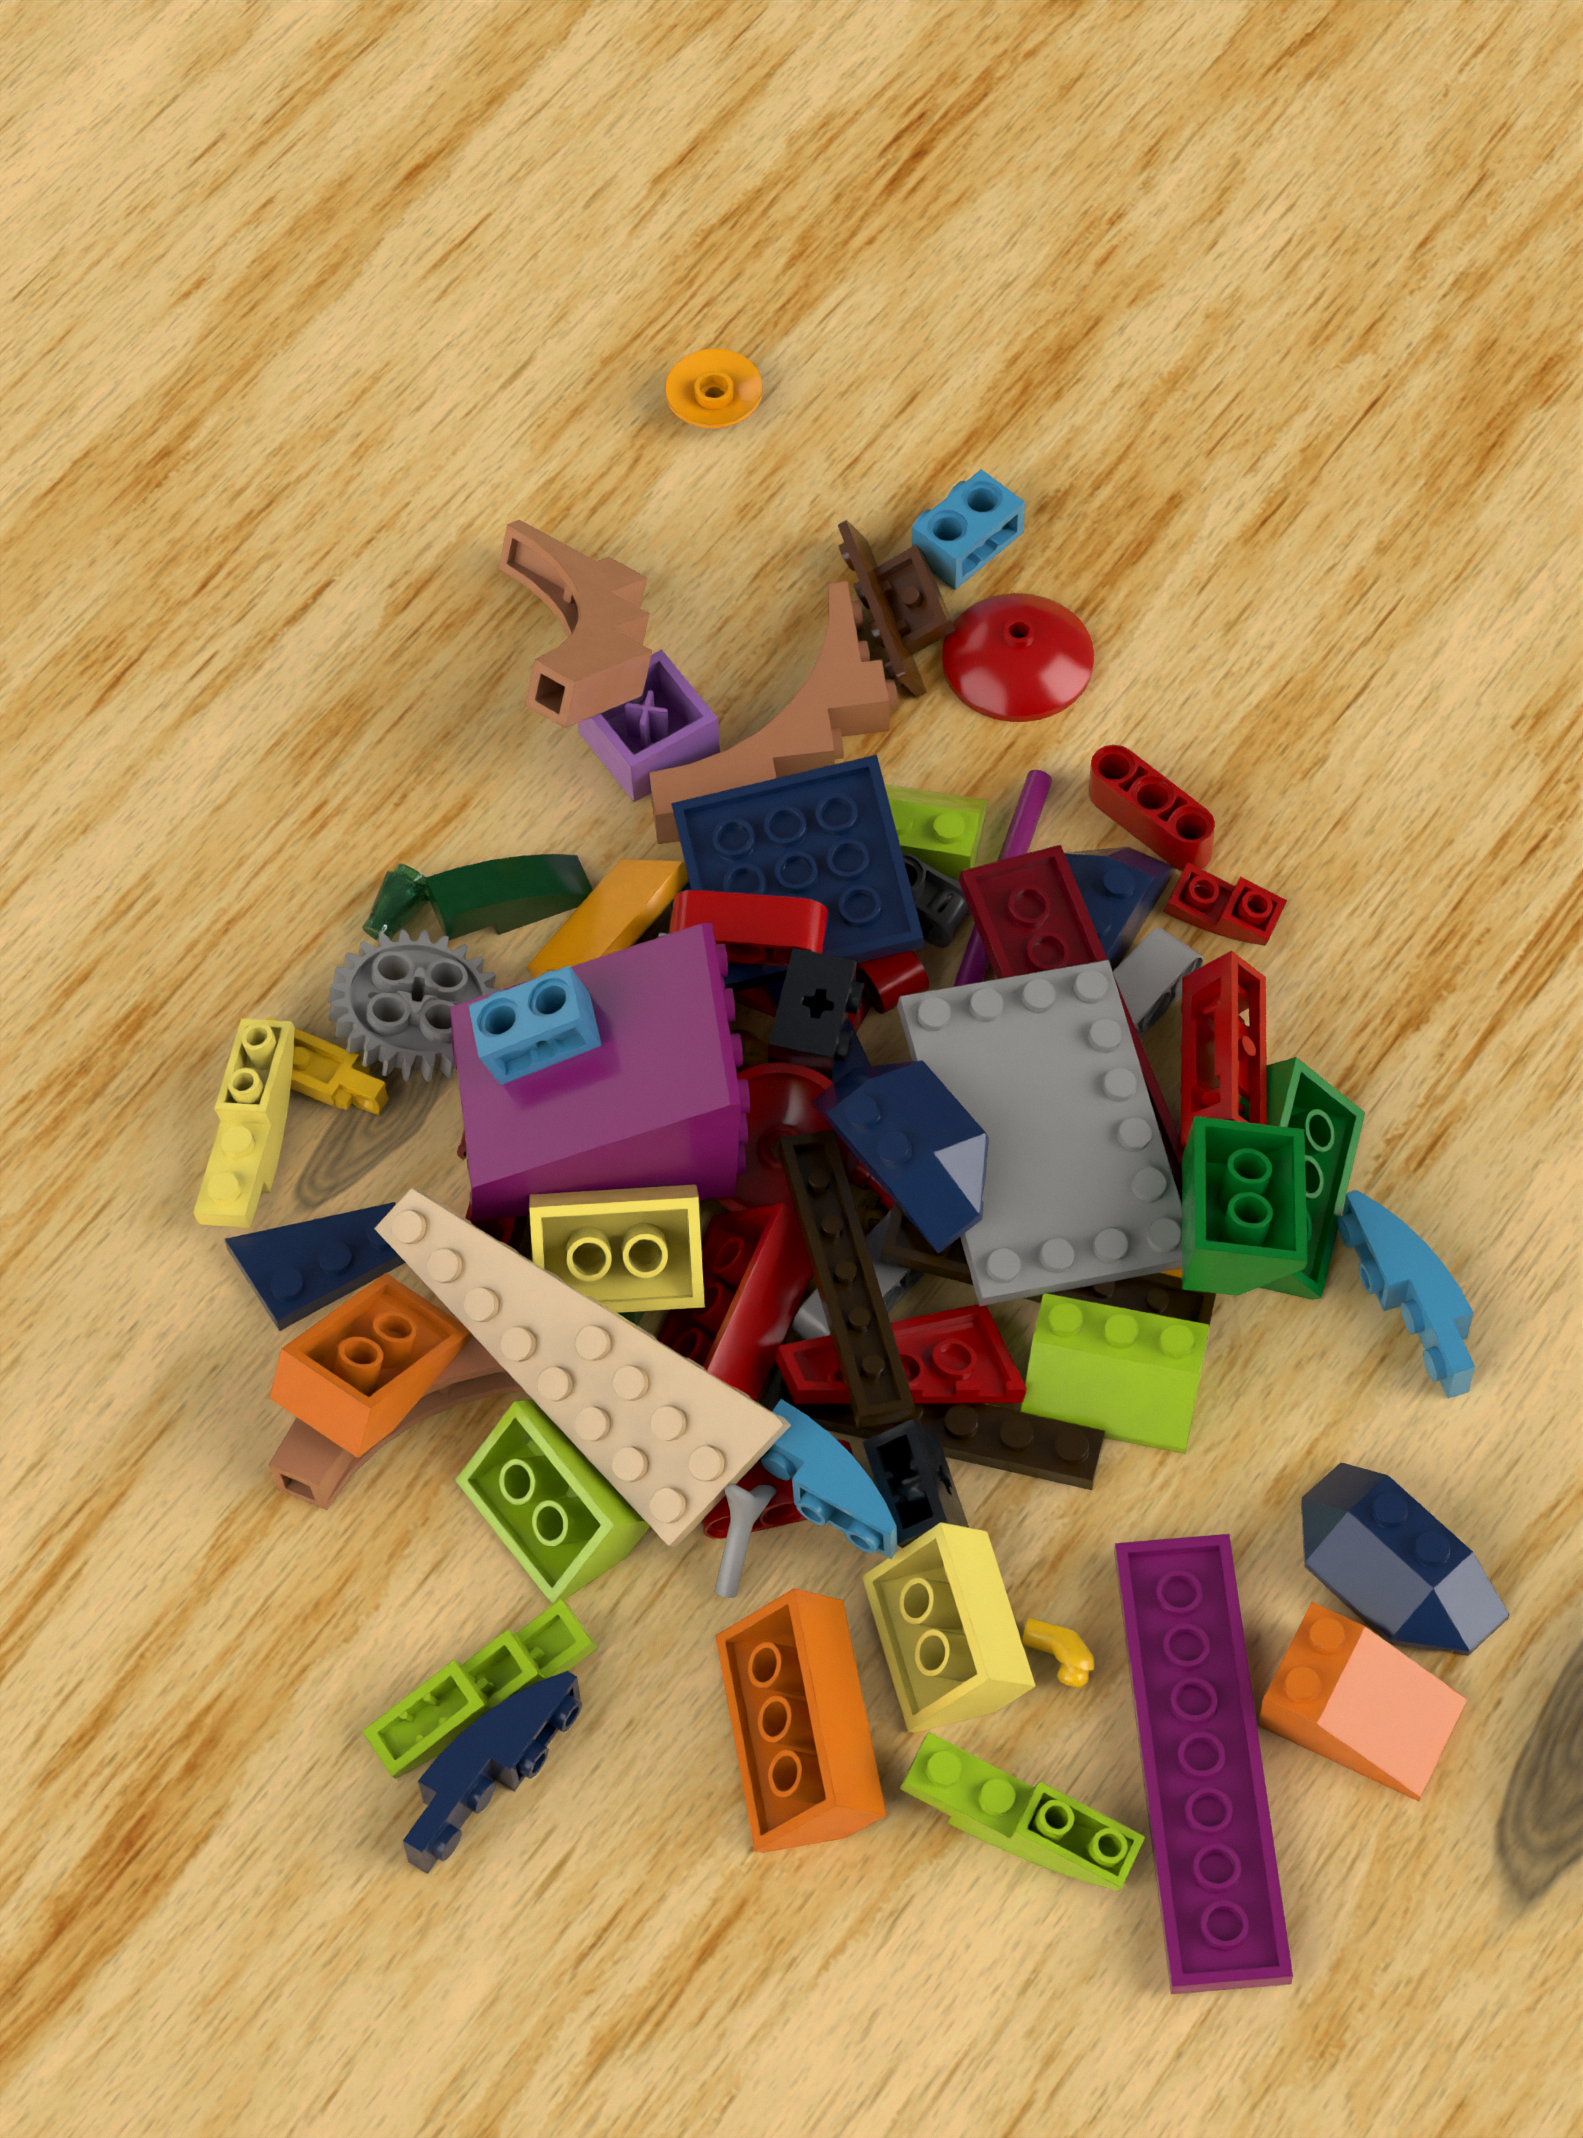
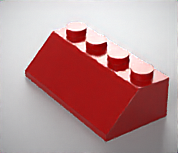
M784 1203L712 1217L701 1241L705 1307L670 1309L656 1339L685 1358L698 1363L705 1368L704 1370L728 1385L750 1396L749 1398L757 1403V1398L764 1382L777 1363L775 1358L778 1346L782 1344L788 1328L793 1324L807 1285L814 1277L796 1213Z

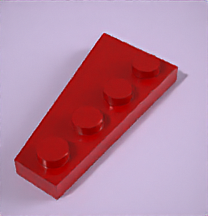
M979 1304L890 1322L914 1403H1023L1027 1389L986 1305L979 1307ZM831 1335L778 1346L775 1360L795 1404H850Z

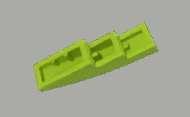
M560 1598L516 1634L506 1629L463 1664L453 1659L362 1730L390 1775L397 1779L437 1757L461 1732L490 1709L539 1681L570 1670L599 1647L570 1605Z

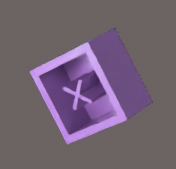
M662 649L651 655L641 697L578 723L579 734L633 802L651 793L649 772L688 765L720 753L718 718Z

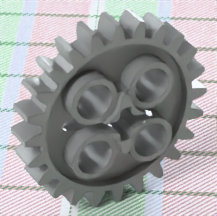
M404 929L400 930L398 942H392L384 933L379 934L377 948L366 941L360 942L359 956L349 952L345 955L344 967H336L334 982L330 986L328 1001L331 1004L329 1021L336 1022V1038H348L346 1049L348 1054L364 1050L363 1066L367 1067L377 1060L383 1062L382 1075L384 1076L390 1074L397 1067L402 1068L404 1081L410 1080L414 1070H421L425 1080L431 1082L433 1070L438 1068L448 1078L453 1077L455 1063L451 1043L450 1007L501 990L494 988L496 977L494 972L482 973L484 959L477 957L469 961L466 960L468 946L465 944L459 946L454 951L448 949L449 936L446 935L440 938L436 944L430 943L426 930H422L418 941H411Z

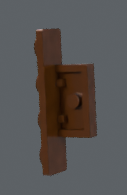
M845 520L838 524L844 540L839 545V550L852 571H856L859 581L854 583V588L859 599L867 609H871L874 617L869 622L871 632L879 645L887 650L889 658L884 661L885 668L890 678L895 680L897 687L905 685L918 698L927 693L913 655L955 631L926 555L917 545H914L882 565L877 566L866 538L848 520Z

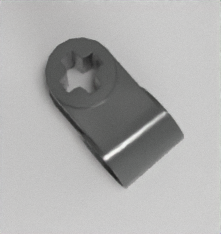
M902 853L924 940L936 947H948L954 939L953 931L965 916H972L959 881L945 876L920 861L916 856Z

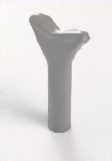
M734 1484L727 1485L724 1488L730 1508V1525L715 1586V1593L722 1597L734 1598L737 1596L753 1524L777 1493L776 1489L770 1485H758L749 1492Z

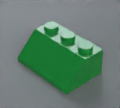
M1194 1116L1182 1156V1289L1239 1296L1305 1269L1308 1259L1304 1129Z

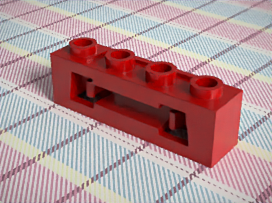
M1231 950L1182 977V1032L1180 1046L1181 1128L1179 1134L1183 1147L1186 1146L1194 1116L1247 1122L1239 1116L1245 1113V1107L1243 1104L1238 1103V1093L1250 1102L1248 1123L1267 1125L1266 977ZM1248 1008L1249 1027L1245 1025V1020L1239 1015Z

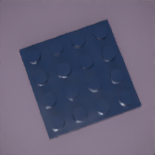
M877 755L671 803L691 890L797 897L820 902L828 909L822 954L855 960L857 963L925 948L924 937ZM728 962V976L723 977L725 989L732 988L734 993L785 981L788 967Z

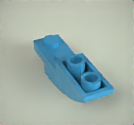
M1357 1190L1346 1193L1342 1216L1338 1217V1228L1347 1248L1354 1247L1361 1261L1359 1263V1273L1365 1290L1368 1294H1376L1383 1311L1401 1306V1313L1406 1328L1412 1335L1418 1333L1425 1348L1423 1350V1360L1427 1373L1433 1382L1440 1381L1447 1398L1468 1393L1475 1365L1463 1340L1468 1337L1473 1311L1459 1285L1430 1247L1401 1219L1378 1202Z
M780 1399L772 1412L784 1417L791 1426L760 1458L763 1467L779 1479L789 1480L790 1477L792 1478L794 1504L797 1506L798 1511L809 1521L821 1526L828 1523L844 1532L847 1539L860 1550L867 1553L877 1551L892 1559L898 1551L896 1524L885 1500L870 1476L852 1454L828 1431L809 1416Z

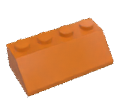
M793 1588L715 1635L755 1851L765 1853L844 1839L887 1816L844 1601Z

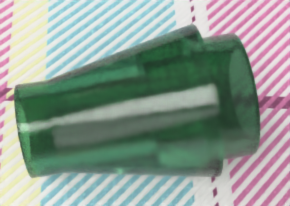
M397 864L393 871H386L369 917L362 926L363 930L377 941L381 933H384L392 940L394 935L429 902L426 877L404 864Z

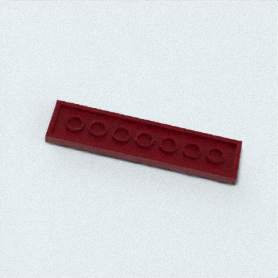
M1061 845L961 871L958 881L997 979L1108 960ZM1116 982L1182 1206V1156L1185 1149L1181 1145L1180 1136Z

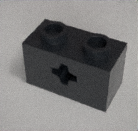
M797 948L792 949L768 1043V1063L785 1062L806 1066L832 1080L836 1062L846 1063L850 1051L853 1031L845 1029L848 1014L858 1015L862 1003L865 983L856 981L857 961ZM816 1011L822 1012L820 1019L814 1018Z
M911 1419L862 1441L878 1491L885 1500L896 1524L898 1546L904 1548L940 1522L969 1528L939 1437L936 1433Z

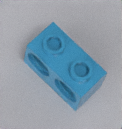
M981 469L967 481L957 483L951 489L947 498L932 510L927 509L917 517L912 526V546L917 545L925 553L932 573L956 590L1024 533L1025 501Z
M570 966L548 971L536 979L508 990L495 992L488 998L468 1005L479 1059L500 1085L602 1046L590 993Z

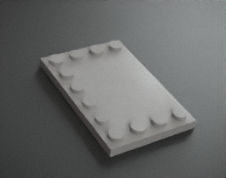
M1109 960L900 996L897 1007L912 1061L923 1060L989 1137L986 1180L982 1198L984 1202L983 1218L960 1236L979 1307L1038 1296L1043 1293L1058 1292L1182 1268V1206Z

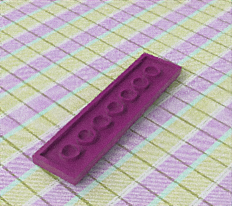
M1230 1534L1115 1543L1114 1556L1171 1994L1290 1985L1293 1979Z

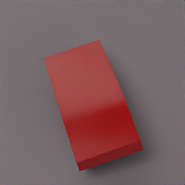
M1187 862L1163 912L1208 932L1242 942L1265 946L1271 937L1287 900L1241 876L1234 886Z

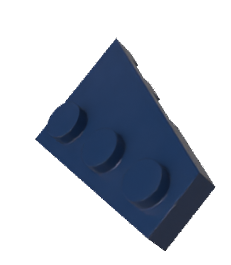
M395 1202L225 1239L227 1250L279 1331L379 1278L384 1273H388L406 1263L374 1229L396 1205Z

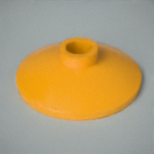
M712 348L693 352L680 359L668 373L665 382V394L671 410L685 422L703 428H723L743 421L755 411L762 398L763 383L759 370L748 358L731 350Z

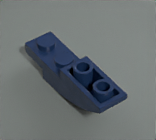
M566 1671L539 1681L510 1696L487 1711L461 1732L438 1755L418 1780L423 1803L428 1806L403 1839L409 1863L428 1874L438 1859L441 1861L447 1860L459 1844L462 1836L460 1828L472 1812L479 1814L490 1802L496 1789L495 1780L515 1792L525 1777L532 1779L536 1776L547 1759L549 1753L548 1744L558 1730L566 1732L580 1713L582 1702L580 1701L577 1676Z

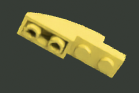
M241 1018L214 1108L220 1119V1124L193 1212L199 1225L251 1228L261 1192H271L284 1136L291 1088L295 1028L292 1021Z

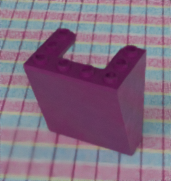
M712 923L698 924L571 966V969L590 993L602 1046L503 1085H500L479 1059L468 1007L470 1004L488 998L493 993L450 1007L452 1052L458 1072L466 1140L467 1168L469 1169L471 1184L470 1205L472 1221L530 1216L529 1198L531 1194L696 1185L699 1200L736 1197L737 1175L746 1174L744 1144L748 1143L746 1113L750 1112V1095L747 1079L737 1080L735 1067H741L743 1064L740 1034H730L728 1022L735 1021L734 995L732 988L725 989L723 977L728 976L727 952L725 944H715ZM520 983V984H517V985H514V986H511V987H508V988H505V989H502V990H508V989H511V988L516 987V986H518V985H521V984H523V983Z

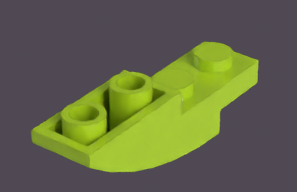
M928 1732L924 1737L899 1788L950 1815L947 1821L948 1824L975 1838L1036 1865L1115 1891L1122 1889L1145 1839V1836L1039 1781L1033 1787L931 1732Z

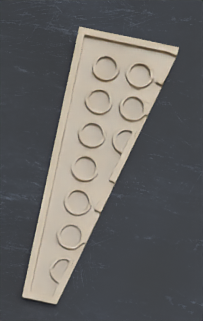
M411 1188L374 1228L670 1547H677L726 1495L724 1488L727 1485H736L791 1426L781 1415H776L749 1398L750 1396L728 1385L704 1370L705 1368L698 1363L680 1355L656 1340V1337L594 1298L584 1295L562 1281V1278L536 1265L519 1254L514 1248L493 1238L471 1224L469 1220L421 1190Z

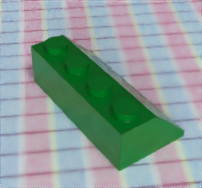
M1297 1057L1267 1065V1125L1304 1129L1308 1262L1305 1269L1258 1288L1315 1300L1322 1298L1338 1231V1217L1342 1214L1365 1112ZM1241 1096L1239 1104L1244 1105L1245 1113L1239 1116L1249 1122L1250 1102Z

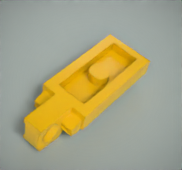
M272 1017L266 1018V1020H276ZM294 1028L291 1089L332 1107L337 1106L347 1110L352 1103L359 1109L379 1115L389 1100L385 1088L386 1083L370 1076V1067L362 1065L363 1063L360 1062L359 1055L356 1053L348 1054L346 1049Z

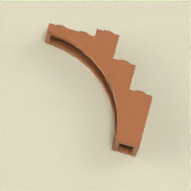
M521 520L507 524L498 569L525 585L544 601L560 620L568 637L557 648L535 659L525 706L567 728L641 697L652 655V650L643 646L650 613L641 609L648 577L611 557L595 561Z
M848 581L828 583V623L823 647L809 678L787 707L758 732L723 752L688 765L649 772L657 844L680 841L671 803L835 765V759L844 758L843 736L889 731V711L898 710L895 680H885L882 660L870 661L867 640L858 641L856 631L863 630L862 607L860 600L851 601Z
M472 1334L470 1341L393 1432L359 1458L296 1417L268 1465L279 1491L328 1510L351 1476L382 1446L418 1422L462 1403L502 1393L525 1391Z

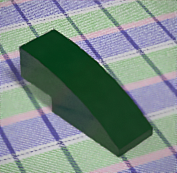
M541 854L508 857L462 866L426 877L429 901L444 935L449 936V941L494 925L498 935L577 908L593 891L577 855Z

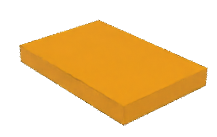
M620 859L526 966L527 970L535 979L548 971L558 970L566 966L571 967L632 947L670 904L675 895L689 882L685 863L683 861Z

